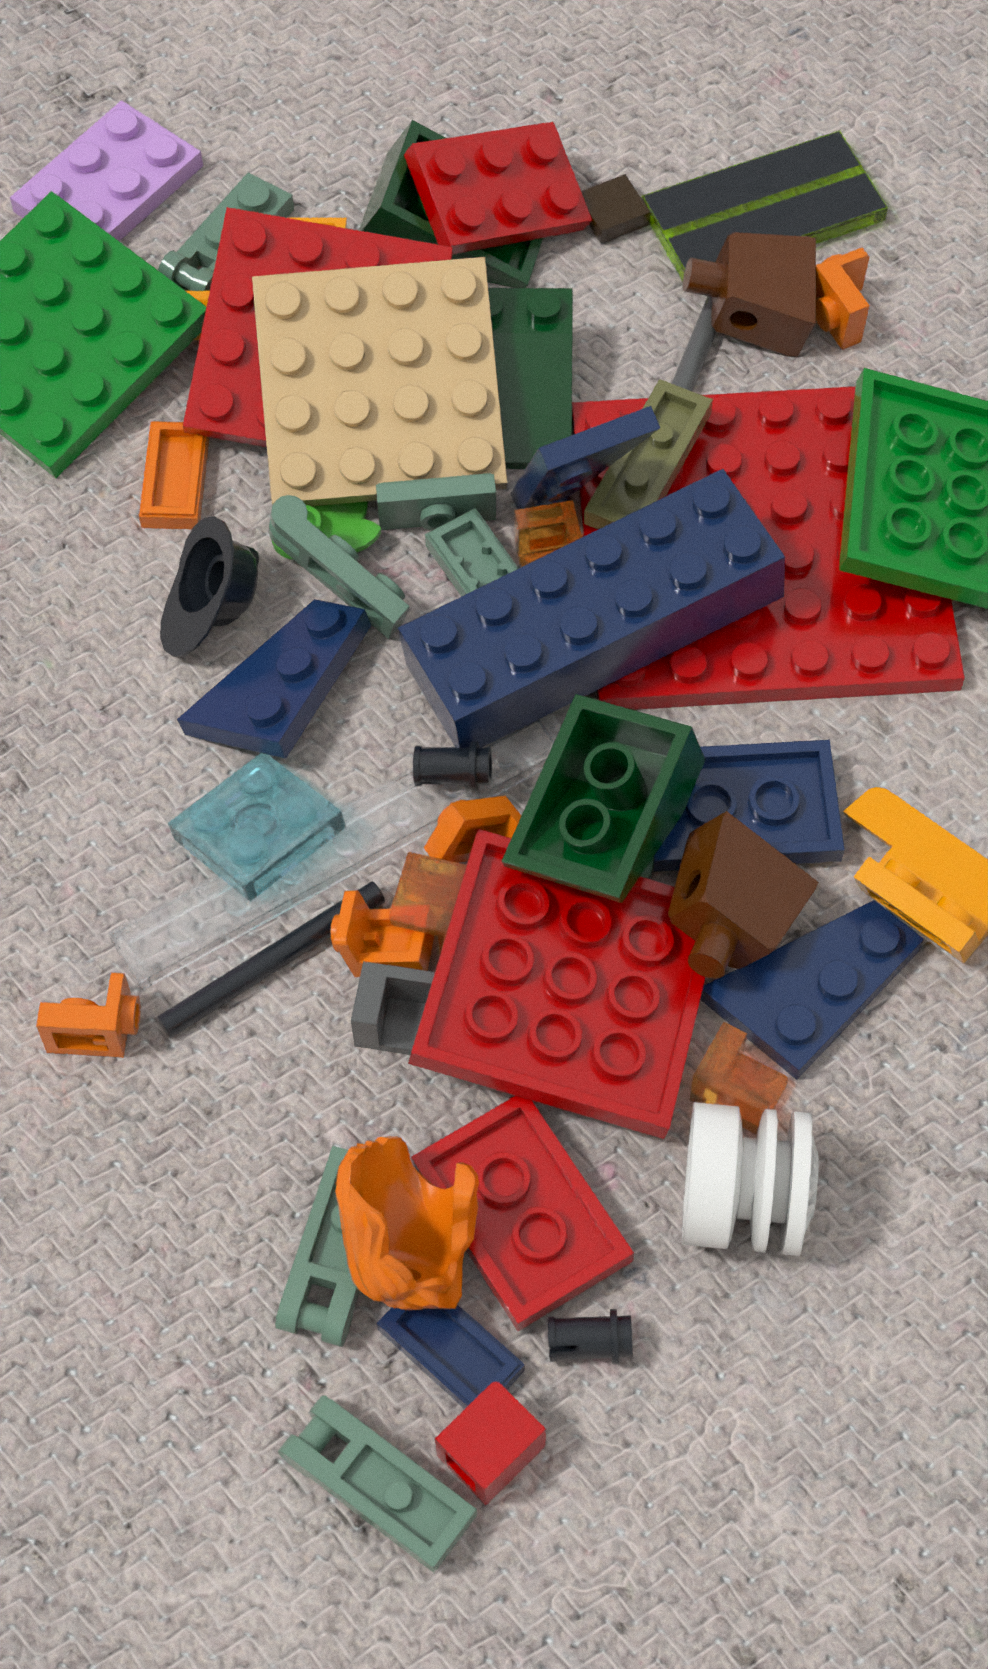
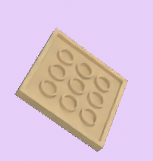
M485 257L252 277L272 506L277 499L286 495L296 496L309 506L377 501L376 484L486 473L494 474L496 490L507 489Z

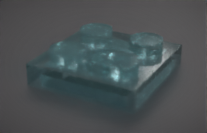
M260 753L168 822L175 841L249 902L346 828L341 810L268 754Z

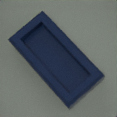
M457 1305L456 1309H421L411 1311L391 1307L377 1322L378 1331L464 1409L492 1382H499L508 1390L525 1371V1364L459 1305Z

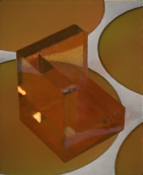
M573 500L514 510V544L520 568L582 538Z
M408 852L389 912L391 925L438 936L440 955L467 865Z
M723 1022L693 1075L689 1100L698 1103L738 1106L742 1118V1128L757 1135L764 1109L776 1108L787 1087L788 1078L786 1075L744 1055L747 1033Z

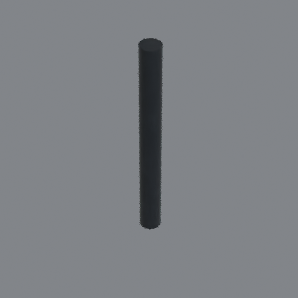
M373 881L358 889L369 909H375L385 903L381 890ZM342 900L157 1016V1020L167 1036L171 1039L330 938L331 922L336 914H340Z

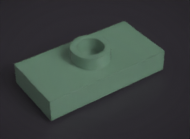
M491 473L376 484L379 526L381 530L414 527L434 530L475 508L484 521L496 520V486L494 474Z
M476 508L425 534V546L461 597L519 569Z

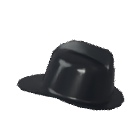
M216 516L205 517L192 528L185 541L178 572L164 607L160 623V639L164 650L173 657L186 656L197 649L208 636L212 626H227L238 619L248 609L255 595L258 580V552L254 548L233 540L226 523Z

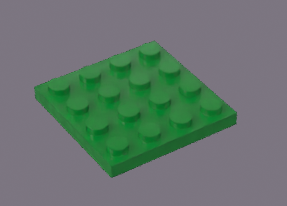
M52 191L0 240V435L54 478H57L202 332L206 306Z
M868 368L862 370L855 387L839 563L840 571L988 609V401Z

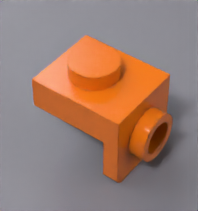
M859 248L843 255H832L815 266L816 321L823 331L830 332L842 350L862 342L870 307L860 293L863 289L870 258L864 248Z
M506 795L452 802L439 815L438 825L424 846V849L437 866L466 862L469 860L478 829L512 838L522 815Z
M358 890L345 891L340 914H336L331 922V942L334 950L341 954L354 977H360L363 961L428 971L437 920L430 907L369 909Z

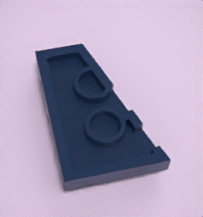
M652 406L539 447L510 493L519 515L536 509L538 515L542 516L570 504V495L580 490L582 486L586 485L660 429Z
M314 599L177 718L184 735L286 759L372 625L366 610Z
M873 900L772 951L769 955L704 985L700 1000L797 1080L921 950L924 939L876 900Z

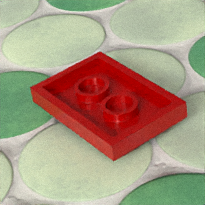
M554 121L413 143L404 154L438 245L453 247V254L583 231L592 221Z
M515 1095L411 1156V1162L415 1169L433 1185L441 1189L454 1186L457 1163L464 1162L471 1165L478 1174L479 1186L476 1194L478 1213L474 1240L466 1252L518 1332L633 1262V1250L532 1100Z

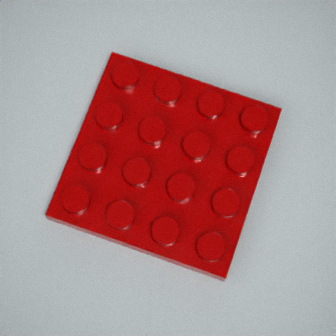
M227 207L183 421L184 432L267 447L253 276L452 260L453 247Z
M478 829L408 1064L665 1139L670 1129L705 982V977L693 971L687 961L695 940L673 925L668 915L675 887L639 877L622 903L504 867L501 861L511 838Z

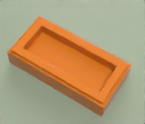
M150 422L139 512L141 528L192 529L201 520L210 437L185 433L183 422Z

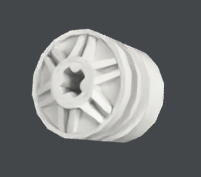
M693 1102L685 1178L682 1245L727 1249L732 1238L736 1219H745L750 1222L751 1242L755 1252L765 1253L770 1223L777 1222L780 1223L781 1253L800 1256L805 1232L810 1220L814 1216L818 1184V1151L816 1150L812 1134L811 1113L792 1111L787 1141L777 1140V1110L764 1109L756 1138L743 1137L742 1118L738 1106Z

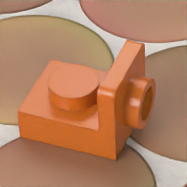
M111 972L106 1006H99L95 1002L83 998H66L60 1003L40 1002L36 1027L46 1052L124 1058L127 1034L136 1035L139 1029L141 1014L140 997L131 995L125 973Z

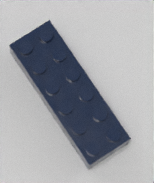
M721 469L398 627L406 666L456 748H470L472 741H478L480 748H483L571 704L575 694L587 696L783 598L785 556L724 469Z

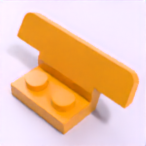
M881 787L868 789L847 807L843 813L891 848L879 863L868 857L853 876L861 891L964 964L988 936V859L891 791Z

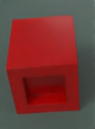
M492 1382L435 1438L436 1454L486 1506L543 1450L546 1445V1428L501 1383Z

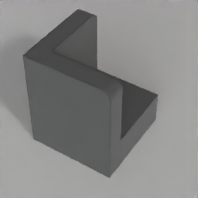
M363 961L351 1017L354 1046L411 1055L435 972Z

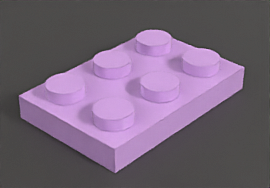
M121 100L10 197L13 212L24 218L52 191L120 241L203 167L201 151Z

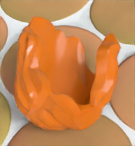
M380 1136L375 1141L368 1140L365 1144L357 1143L356 1146L349 1148L338 1167L335 1194L339 1207L348 1268L351 1279L360 1292L374 1301L383 1302L389 1307L402 1310L456 1309L462 1297L464 1253L474 1240L478 1213L476 1194L479 1178L471 1165L464 1162L457 1163L454 1186L441 1189L433 1185L412 1165L406 1142L402 1141L401 1137Z

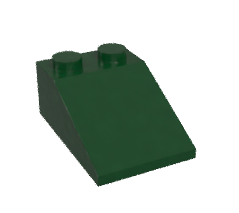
M414 120L409 123L387 152L359 231L438 245L404 154L413 143L445 139L444 136ZM543 238L453 254L452 260L485 257L487 282L512 288H525L529 283Z
M488 288L506 469H526L539 447L572 435L573 288Z
M575 694L501 862L504 867L622 903L681 818L706 760L692 726Z

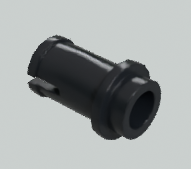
M472 741L470 748L415 746L413 781L415 786L469 785L470 791L478 792L479 785H491L492 751L491 748H480L478 741Z
M610 1309V1316L548 1317L550 1362H557V1360L612 1358L613 1365H620L619 1358L633 1357L631 1315L617 1316V1309Z

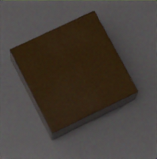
M626 174L581 191L592 218L589 226L601 244L650 225L651 212Z

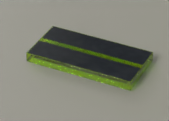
M840 130L642 195V200L651 212L650 225L682 282L690 257L715 262L727 236L734 232L807 236L816 238V244L886 221L888 206Z

